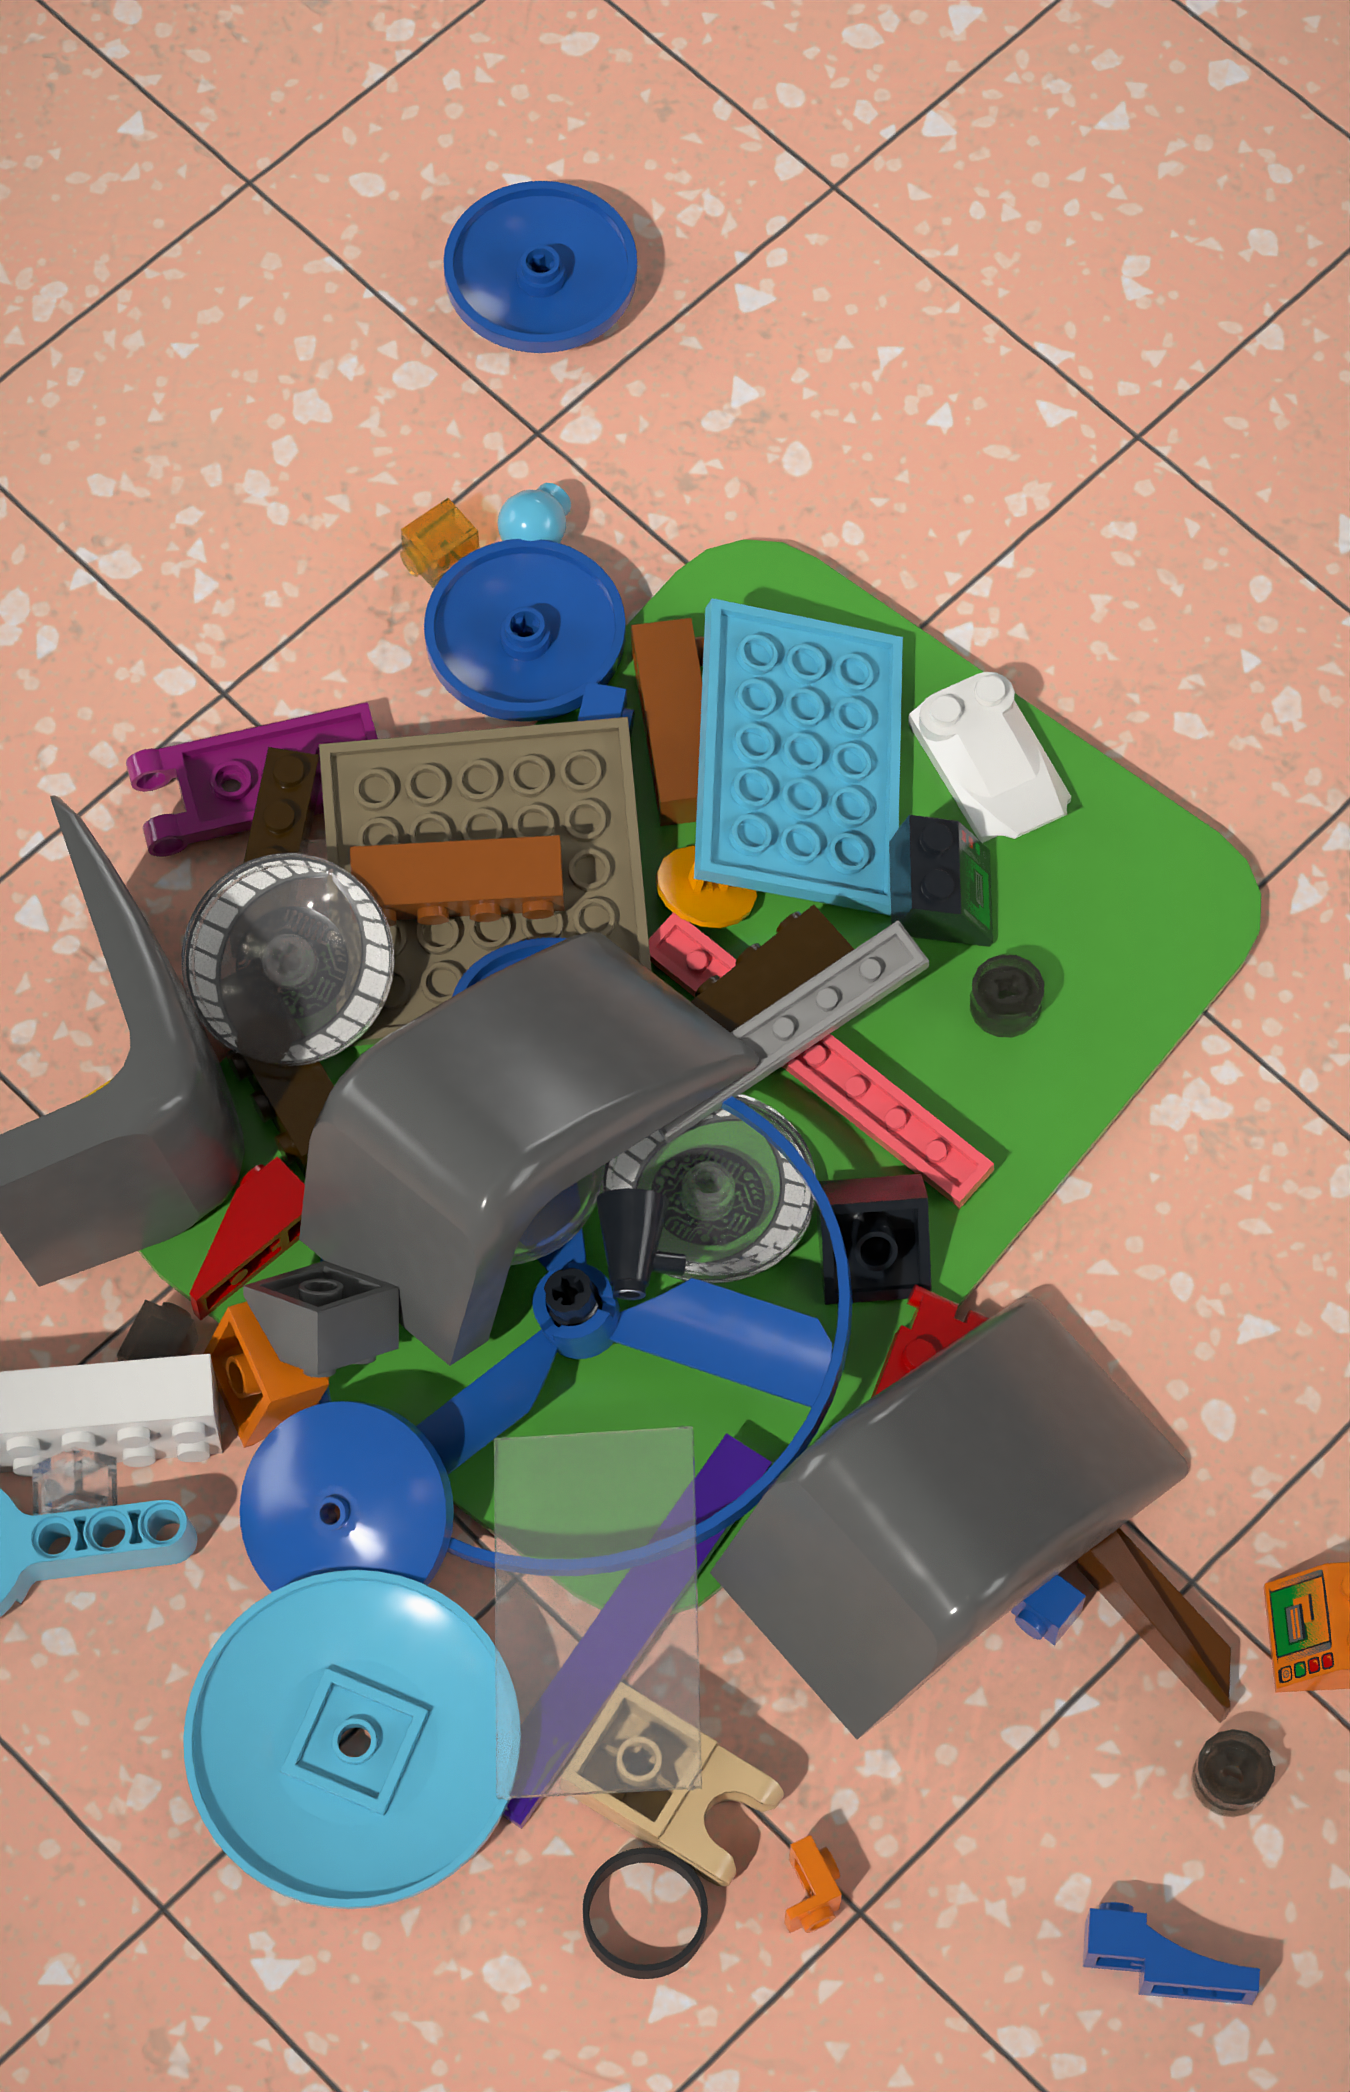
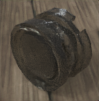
M1002 954L986 960L978 967L972 979L969 1010L974 1022L983 1031L996 1037L1012 1038L1025 1034L1036 1024L1041 1014L1044 999V980L1040 971L1029 960L1017 955Z
M1231 1729L1218 1732L1206 1741L1192 1766L1191 1783L1195 1796L1206 1809L1219 1816L1234 1818L1249 1814L1260 1806L1274 1782L1275 1766H1273L1270 1757L1271 1751L1260 1738L1247 1731Z

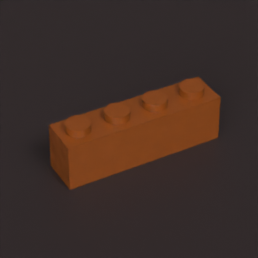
M692 618L631 625V652L660 826L696 822L702 700L700 667L703 666L704 637L694 636Z
M560 835L350 847L351 877L358 881L376 901L388 927L394 926L396 920L417 919L418 923L424 925H439L448 922L449 917L470 916L472 921L492 922L499 920L501 914L522 913V916L528 919H545L553 916L554 911H565ZM352 905L356 922H359L356 911Z

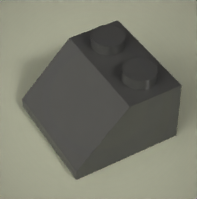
M326 1261L243 1285V1296L280 1361L303 1369V1373L307 1376L329 1377L334 1375L338 1368L350 1364L372 1363L376 1360L377 1355L399 1349L398 1286Z

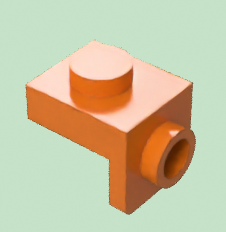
M809 1835L790 1844L789 1861L808 1899L785 1911L784 1923L789 1933L802 1927L806 1933L816 1931L832 1922L836 1918L834 1912L840 1909L842 1894L835 1882L836 1879L840 1878L837 1864L829 1849L825 1846L818 1850L812 1836Z

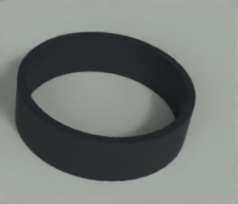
M635 1848L623 1851L603 1863L587 1885L583 1899V1926L587 1941L600 1961L621 1975L636 1979H654L669 1975L692 1959L700 1948L705 1936L708 1904L703 1884L695 1871L684 1860L670 1852L656 1848ZM654 1863L674 1870L690 1884L699 1901L701 1919L694 1938L683 1951L669 1960L647 1965L624 1961L605 1949L592 1929L589 1912L597 1889L613 1872L631 1864Z

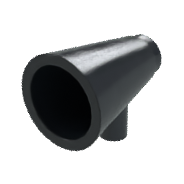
M623 1188L609 1190L596 1197L610 1284L613 1287L614 1297L624 1300L644 1298L652 1272L680 1276L684 1274L686 1267L685 1254L657 1251L669 1205V1199L666 1196L651 1190Z

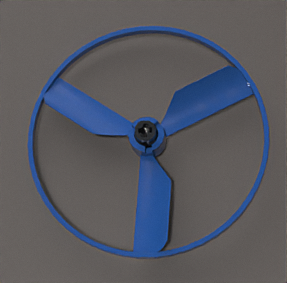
M731 1096L722 1103L721 1108L738 1117L764 1136L789 1161L808 1187L821 1210L828 1228L837 1264L839 1288L838 1322L833 1349L831 1340L817 1318L695 1278H691L653 1299L621 1311L618 1300L613 1296V1289L606 1276L597 1268L587 1264L577 1183H574L543 1207L531 1221L519 1241L549 1271L538 1283L532 1302L533 1312L541 1330L416 1427L432 1443L448 1475L530 1411L544 1385L557 1352L573 1359H586L604 1352L614 1342L811 1407L805 1422L780 1457L741 1496L707 1520L676 1536L650 1546L607 1557L581 1560H537L503 1555L471 1546L451 1537L447 1552L472 1563L493 1569L538 1577H585L612 1574L650 1565L684 1552L711 1538L747 1514L760 1502L780 1474L806 1450L817 1434L833 1402L840 1382L851 1335L852 1290L849 1263L843 1237L834 1212L812 1169L792 1143L768 1120L742 1101ZM327 1387L321 1397L319 1404L332 1402L329 1387Z

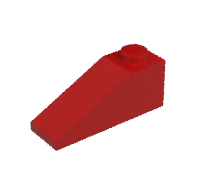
M278 1156L266 1166L260 1164L252 1168L243 1177L240 1187L235 1191L189 1292L193 1313L200 1321L299 1240L305 1184Z

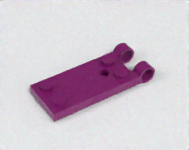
M368 702L160 749H144L129 756L126 760V766L133 789L142 792L153 791L164 787L171 779L177 778L185 812L158 815L144 823L143 833L148 852L157 857L171 856L181 852L191 843L249 831L252 825L268 747L317 754L320 760L319 744L378 739ZM322 778L314 816L324 813ZM230 779H235L241 783L240 789L234 792L225 791L222 785Z

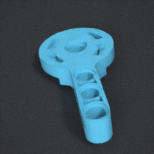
M0 1488V1617L11 1608L15 1601L21 1604L28 1590L36 1581L181 1563L187 1560L195 1551L198 1539L197 1532L183 1508L171 1500H155L43 1515H28L21 1512L10 1497ZM172 1523L180 1525L178 1532L171 1539L166 1541L156 1540L159 1530L165 1525ZM116 1530L125 1531L124 1538L118 1545L110 1548L102 1547L103 1540L109 1533ZM61 1537L71 1538L68 1547L63 1552L48 1554L50 1545L56 1539Z

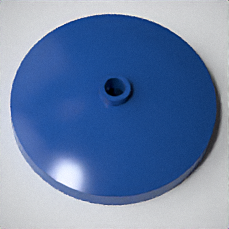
M554 181L516 183L483 196L473 203L457 220L449 234L444 250L445 286L450 302L460 318L473 331L488 341L508 349L527 353L565 351L596 339L609 330L624 314L631 302L637 282V250L630 229L619 213L606 201L585 189Z
M510 539L486 545L469 553L456 562L436 584L427 604L424 618L426 651L431 667L440 683L452 696L467 707L489 717L508 721L530 722L555 718L581 707L586 682L602 685L608 684L623 656L626 639V621L623 603L615 584L607 573L588 556L574 548L549 540L527 541Z
M338 1401L322 1403L303 1409L288 1417L268 1434L255 1452L246 1471L240 1496L239 1513L242 1538L247 1555L260 1579L273 1592L292 1582L313 1575L346 1570L385 1572L400 1575L428 1586L441 1567L450 1544L454 1507L451 1485L444 1464L432 1443L413 1423L398 1413L376 1404L360 1401ZM336 1505L340 1509V1518L338 1521L337 1513L335 1512Z

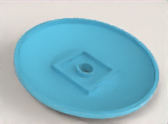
M367 1570L333 1571L292 1582L271 1592L242 1613L220 1636L198 1672L190 1694L183 1735L184 1762L191 1794L205 1826L227 1856L246 1874L265 1887L285 1897L306 1904L337 1909L373 1908L414 1897L438 1885L467 1863L487 1841L498 1825L516 1783L522 1745L521 1715L517 1694L500 1652L477 1621L457 1603L433 1588L400 1575ZM356 1727L366 1730L371 1736V1744L366 1753L359 1757H349L340 1751L339 1743L344 1732Z

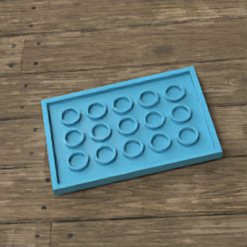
M713 598L710 600L705 608L694 879L885 915L891 914L889 841L899 829L903 637Z

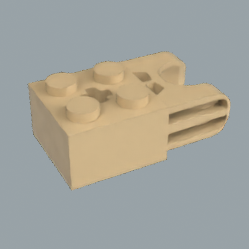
M622 1682L561 1779L562 1791L652 1847L678 1856L697 1875L717 1886H729L736 1875V1867L733 1857L717 1845L708 1835L704 1825L706 1813L712 1806L722 1801L741 1802L755 1810L765 1812L776 1808L784 1796L781 1786L773 1778L717 1744L716 1740ZM641 1756L650 1760L648 1770L652 1771L648 1775L640 1774L638 1777L633 1776L629 1773V1766L624 1764L627 1759L637 1762Z

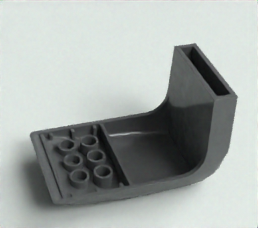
M55 795L50 796L129 1028L130 1051L121 1070L101 1089L86 1098L0 1134V1233L39 1287L164 1242L181 1234L224 1202L238 1182L245 1155L240 1119L222 1067L195 1006L113 864L82 818L60 797Z
M591 931L569 937L482 979L381 1039L361 1054L347 1069L330 1092L310 1137L299 1240L326 1262L398 1286L399 1324L451 1366L489 1340L515 1249L521 1236L543 1207L563 1190L755 1069L759 1064L758 1055L602 933Z
M1025 1296L978 1325L898 1381L861 1404L809 1446L780 1474L715 1564L710 1574L857 1740L889 1716L958 1652L996 1621L1184 1479L1188 1474L1189 1468L1185 1458L1042 1302L1032 1296Z

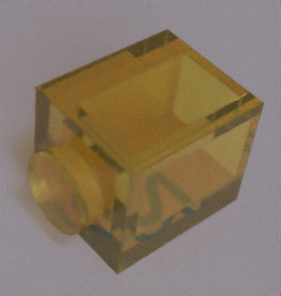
M449 498L401 529L402 551L400 552V557L403 564L413 576L418 577L421 575L432 588H435L442 576L456 562L479 549V531Z

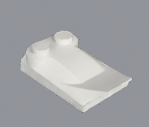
M996 672L976 674L930 695L909 714L908 724L975 835L982 843L997 836L1016 839L1068 815L1067 804L1071 802L1070 793L1014 701L1015 691L1012 683L1005 676Z

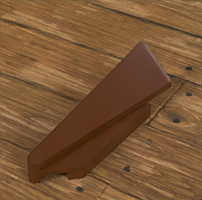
M1119 1527L1078 1559L1077 1569L1216 1720L1221 1723L1226 1719L1230 1710L1231 1647Z

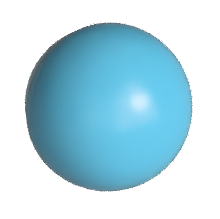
M544 483L536 490L527 489L511 496L503 504L498 516V531L501 540L522 539L535 541L542 539L560 543L566 531V515L571 510L569 496L561 487L553 483Z

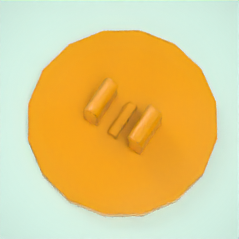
M695 846L676 849L663 858L655 876L657 892L665 906L678 917L701 927L723 928L736 925L749 916L757 898L756 890L694 879Z

